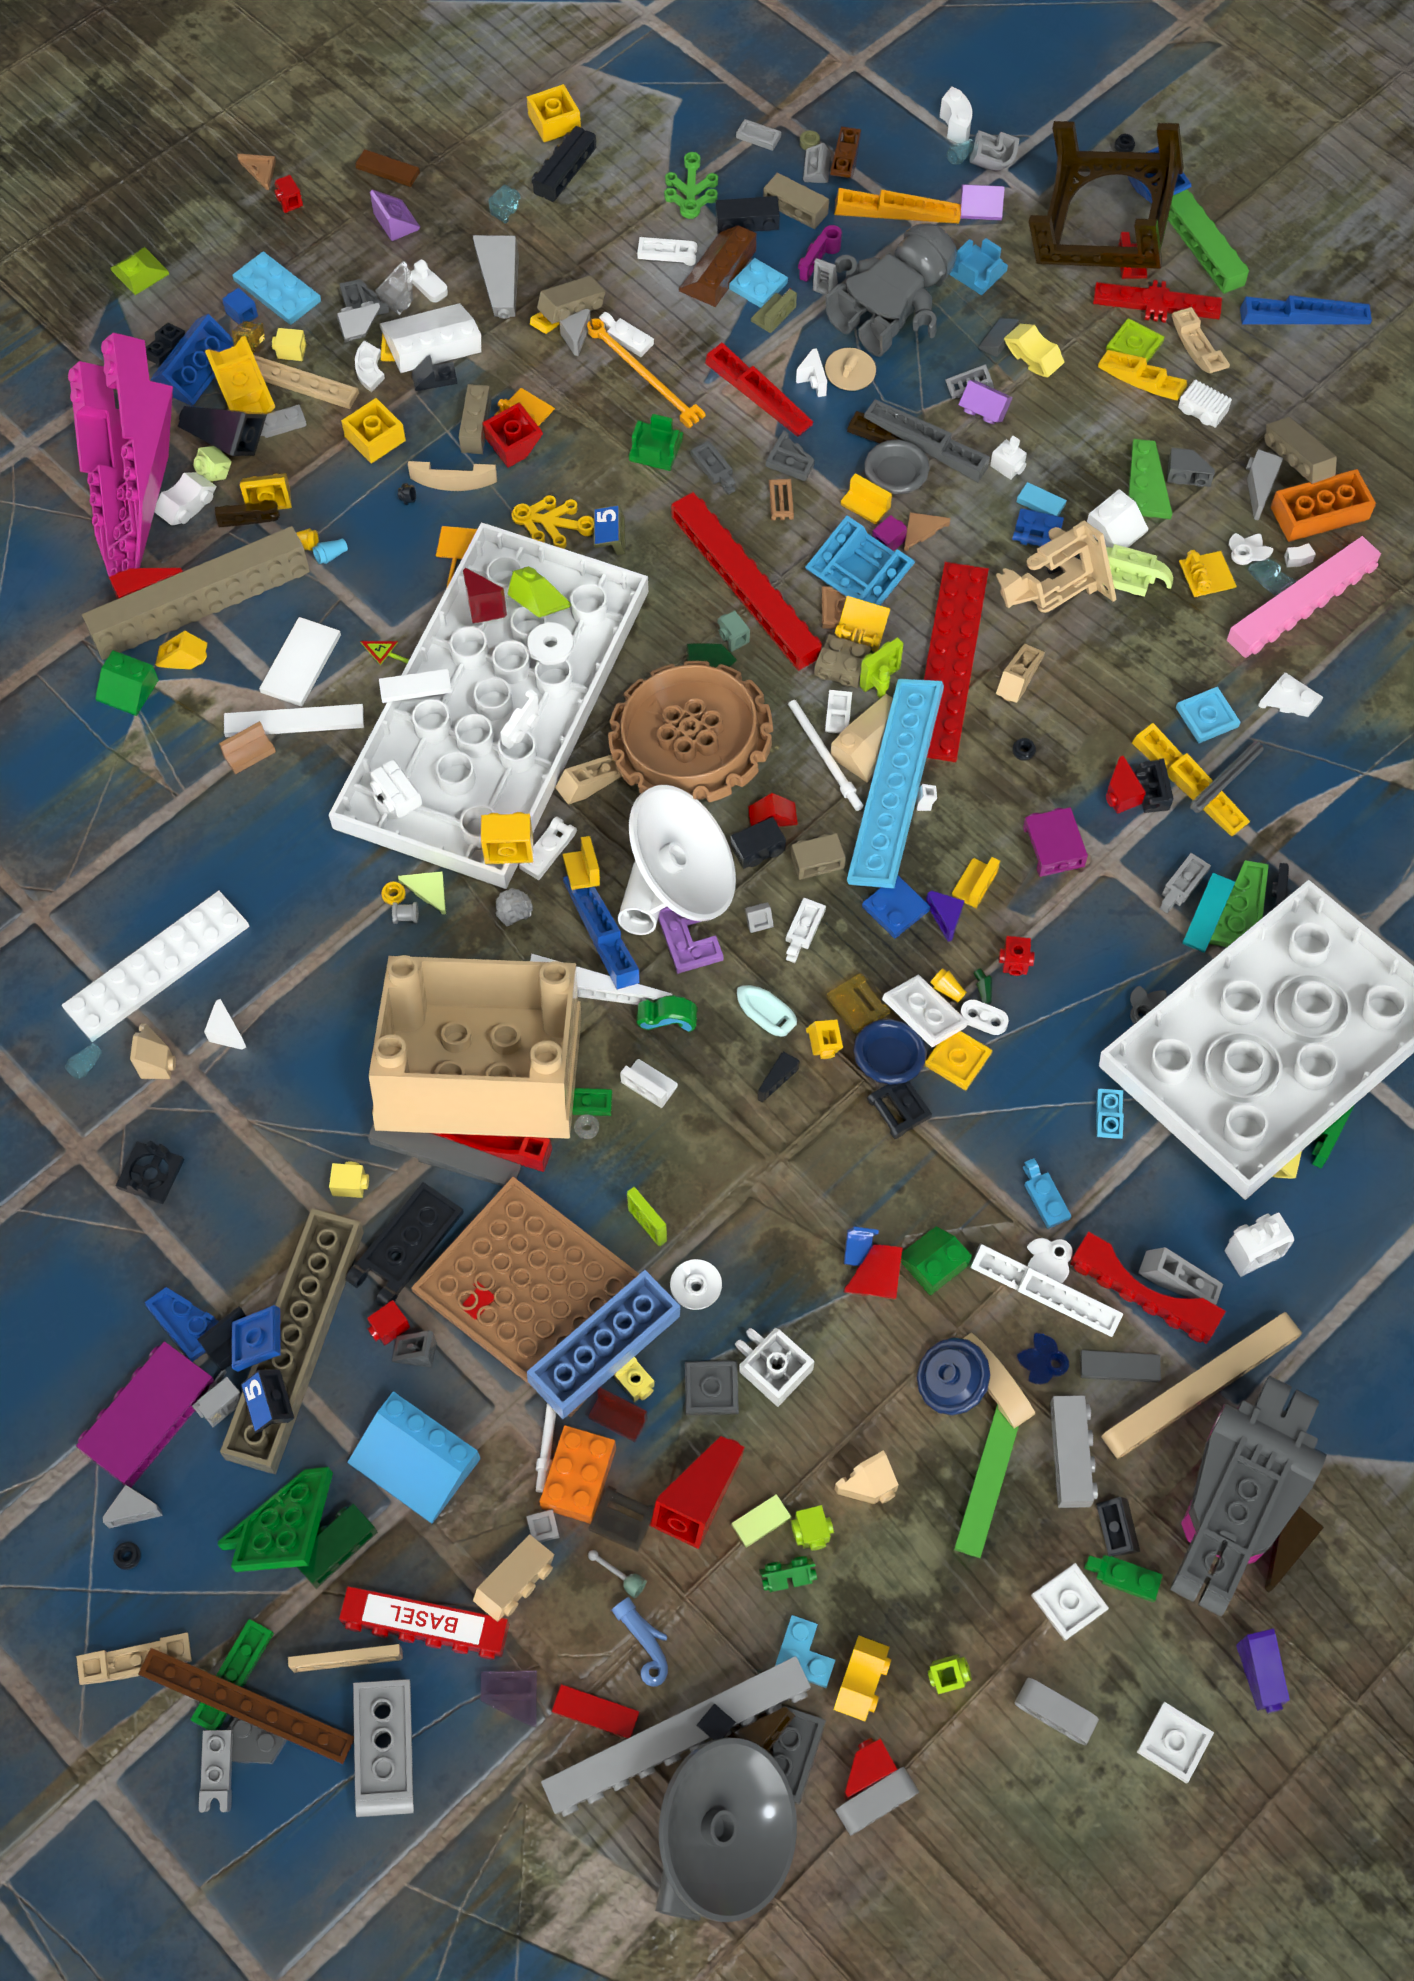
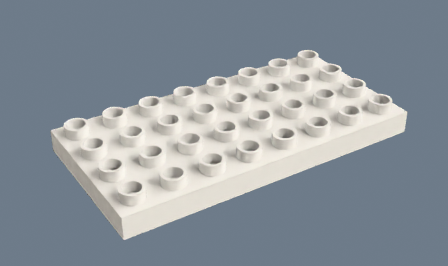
M481 522L402 675L448 669L452 693L387 702L329 813L332 828L507 889L519 863L485 864L481 844V815H488L490 813L513 814L515 812L530 814L532 831L534 832L649 592L648 576ZM528 566L534 568L571 603V606L540 618L507 595L513 571ZM465 567L504 588L507 610L505 618L472 623L463 576ZM546 622H556L564 625L573 636L572 653L567 656L564 662L556 665L541 664L540 661L534 660L528 651V636L536 626ZM548 641L544 645L547 647H553L557 643L554 641ZM531 689L537 693L540 720L534 728H530L524 734L520 743L514 744L509 750L502 745L501 731L510 720L517 707L521 710L528 701L525 694ZM393 759L397 761L418 790L422 800L421 806L412 811L410 810L409 813L400 818L393 811L390 813L387 811L382 801L384 800L381 794L377 796L370 785L373 782L371 777L372 771L383 767L384 764Z

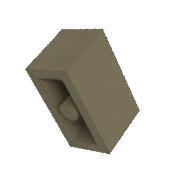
M837 833L832 835L823 834L816 839L800 840L791 845V858L799 880L844 869L845 855Z

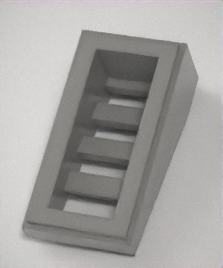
M816 258L814 261L813 291L827 296L838 285L836 265Z
M986 364L945 380L952 399L963 396L966 387L962 383L966 382L968 384L969 380H976L994 388ZM954 384H958L960 389L955 390Z

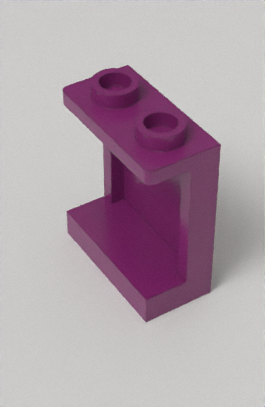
M1071 807L1065 809L1056 808L1051 812L1033 813L1025 817L1023 830L1028 832L1038 860L1037 872L1039 877L1085 867L1088 854Z

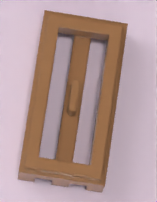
M791 479L769 480L771 520H776V517H780V520H785V517H789V520L794 519ZM774 485H778L780 511H776ZM783 485H787L788 511H784Z

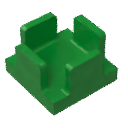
M652 414L651 424L638 420L632 434V449L629 454V461L671 471L683 440V432L673 429V419Z

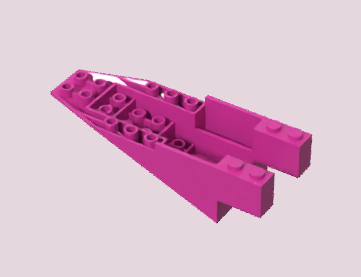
M112 333L102 342L101 351L104 356V366L79 361L68 373L71 385L70 398L73 403L80 472L88 473L87 482L90 487V504L92 505L93 514L92 524L109 577L117 572L129 568H140L169 457L173 386L149 380L145 340ZM113 389H117L119 409L115 407Z

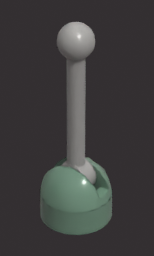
M596 1550L589 1551L588 1558L590 1560H596L624 1580V1589L630 1596L635 1599L640 1595L647 1583L645 1578L636 1573L626 1576L601 1558Z

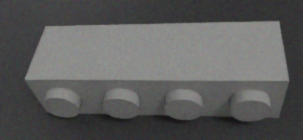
M1053 1396L1050 1402L1058 1508L1091 1507L1094 1499H1097L1098 1489L1097 1483H1092V1472H1095V1458L1090 1456L1089 1446H1093L1092 1430H1088L1087 1420L1091 1419L1090 1404H1086L1085 1396Z

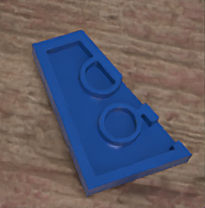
M167 1287L145 1302L148 1310L187 1359L193 1362L206 1353L197 1339L219 1322L213 1315L198 1309L190 1301Z

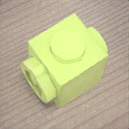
M209 446L198 449L193 466L197 474L202 475L211 482L226 479L232 461L219 448Z

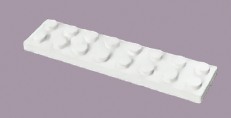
M218 891L62 1004V1007L89 1040L93 1042L246 930L249 924L225 896Z

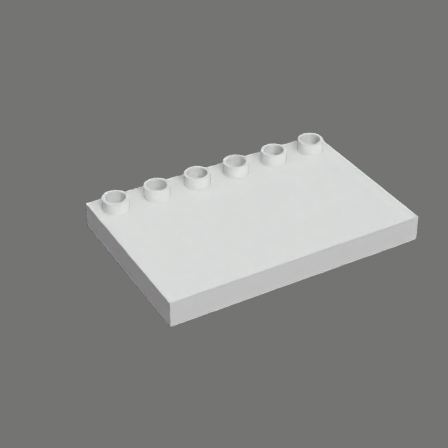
M1308 880L1101 1052L1099 1067L1246 1200L1414 1053V966Z

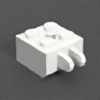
M1280 1213L1272 1216L1265 1214L1256 1220V1224L1250 1227L1245 1224L1234 1231L1233 1237L1228 1240L1229 1244L1225 1249V1253L1239 1276L1242 1277L1283 1257L1294 1242V1237Z
M749 1328L746 1331L747 1336L758 1346L752 1350L744 1341L738 1340L735 1343L736 1347L747 1357L740 1364L739 1372L779 1407L813 1371L814 1360L777 1328L765 1339L754 1329ZM774 1364L775 1366H777L778 1364H780L781 1369L775 1370L772 1368V1365Z

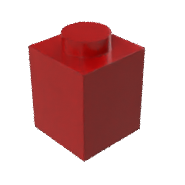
M393 1300L367 1318L370 1327L367 1328L368 1332L375 1341L380 1339L384 1346L410 1328L408 1320Z

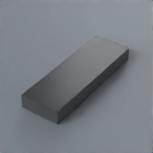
M1082 1350L1080 1353L1081 1378L1156 1383L1161 1381L1160 1355Z

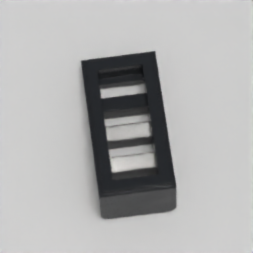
M784 1051L780 1054L758 1089V1101L763 1103L798 1071L800 1061Z

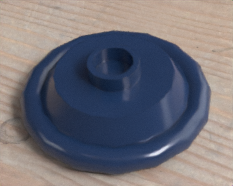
M891 1019L874 1021L865 1026L855 1038L853 1048L856 1064L863 1073L876 1082L890 1085L906 1083L916 1077L925 1066L927 1055L922 1037L906 1023Z
M953 1337L941 1340L929 1348L920 1361L917 1373L919 1393L926 1405L938 1413L952 1416L966 1413L978 1405L988 1391L991 1377L989 1361L982 1349L968 1339Z

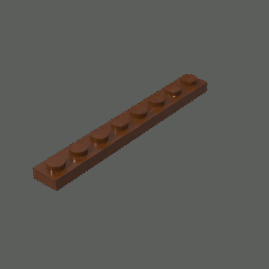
M150 1648L138 1675L340 1764H344L354 1742V1736L153 1648Z

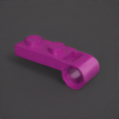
M829 225L825 227L816 241L809 245L805 258L802 257L798 264L800 280L805 282L809 280L814 272V261L816 258L821 260L825 253L836 254L840 251L842 230L838 226Z

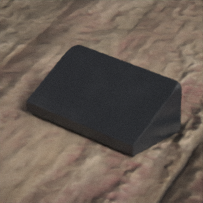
M1118 1497L1097 1503L1096 1506L1108 1556L1114 1557L1140 1552L1128 1500Z

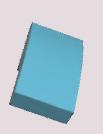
M1097 1090V1137L1123 1138V1090Z

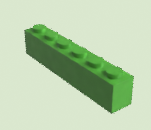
M1186 189L1173 195L1168 221L1222 293L1225 294L1245 286L1249 273L1247 265L1241 261L1237 252L1228 244L1225 236L1219 232L1215 223L1209 219L1203 207L1194 199L1193 194Z

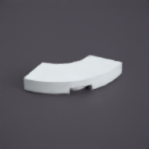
M363 341L356 352L355 368L361 384L372 392L385 379L384 373L377 366L378 360L381 357V350Z

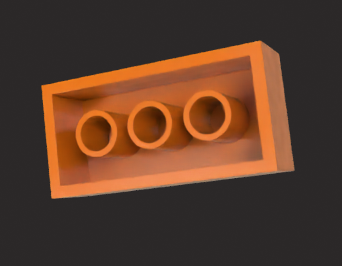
M1358 469L1313 484L1308 482L1276 491L1270 508L1286 539L1290 542L1369 520L1376 502Z

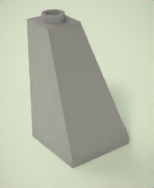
M473 235L477 259L494 316L502 319L515 317L519 265L516 236Z

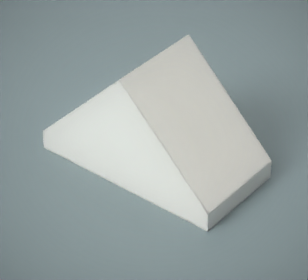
M221 999L217 1000L204 1031L208 1041L237 1049L246 1048L238 1029Z

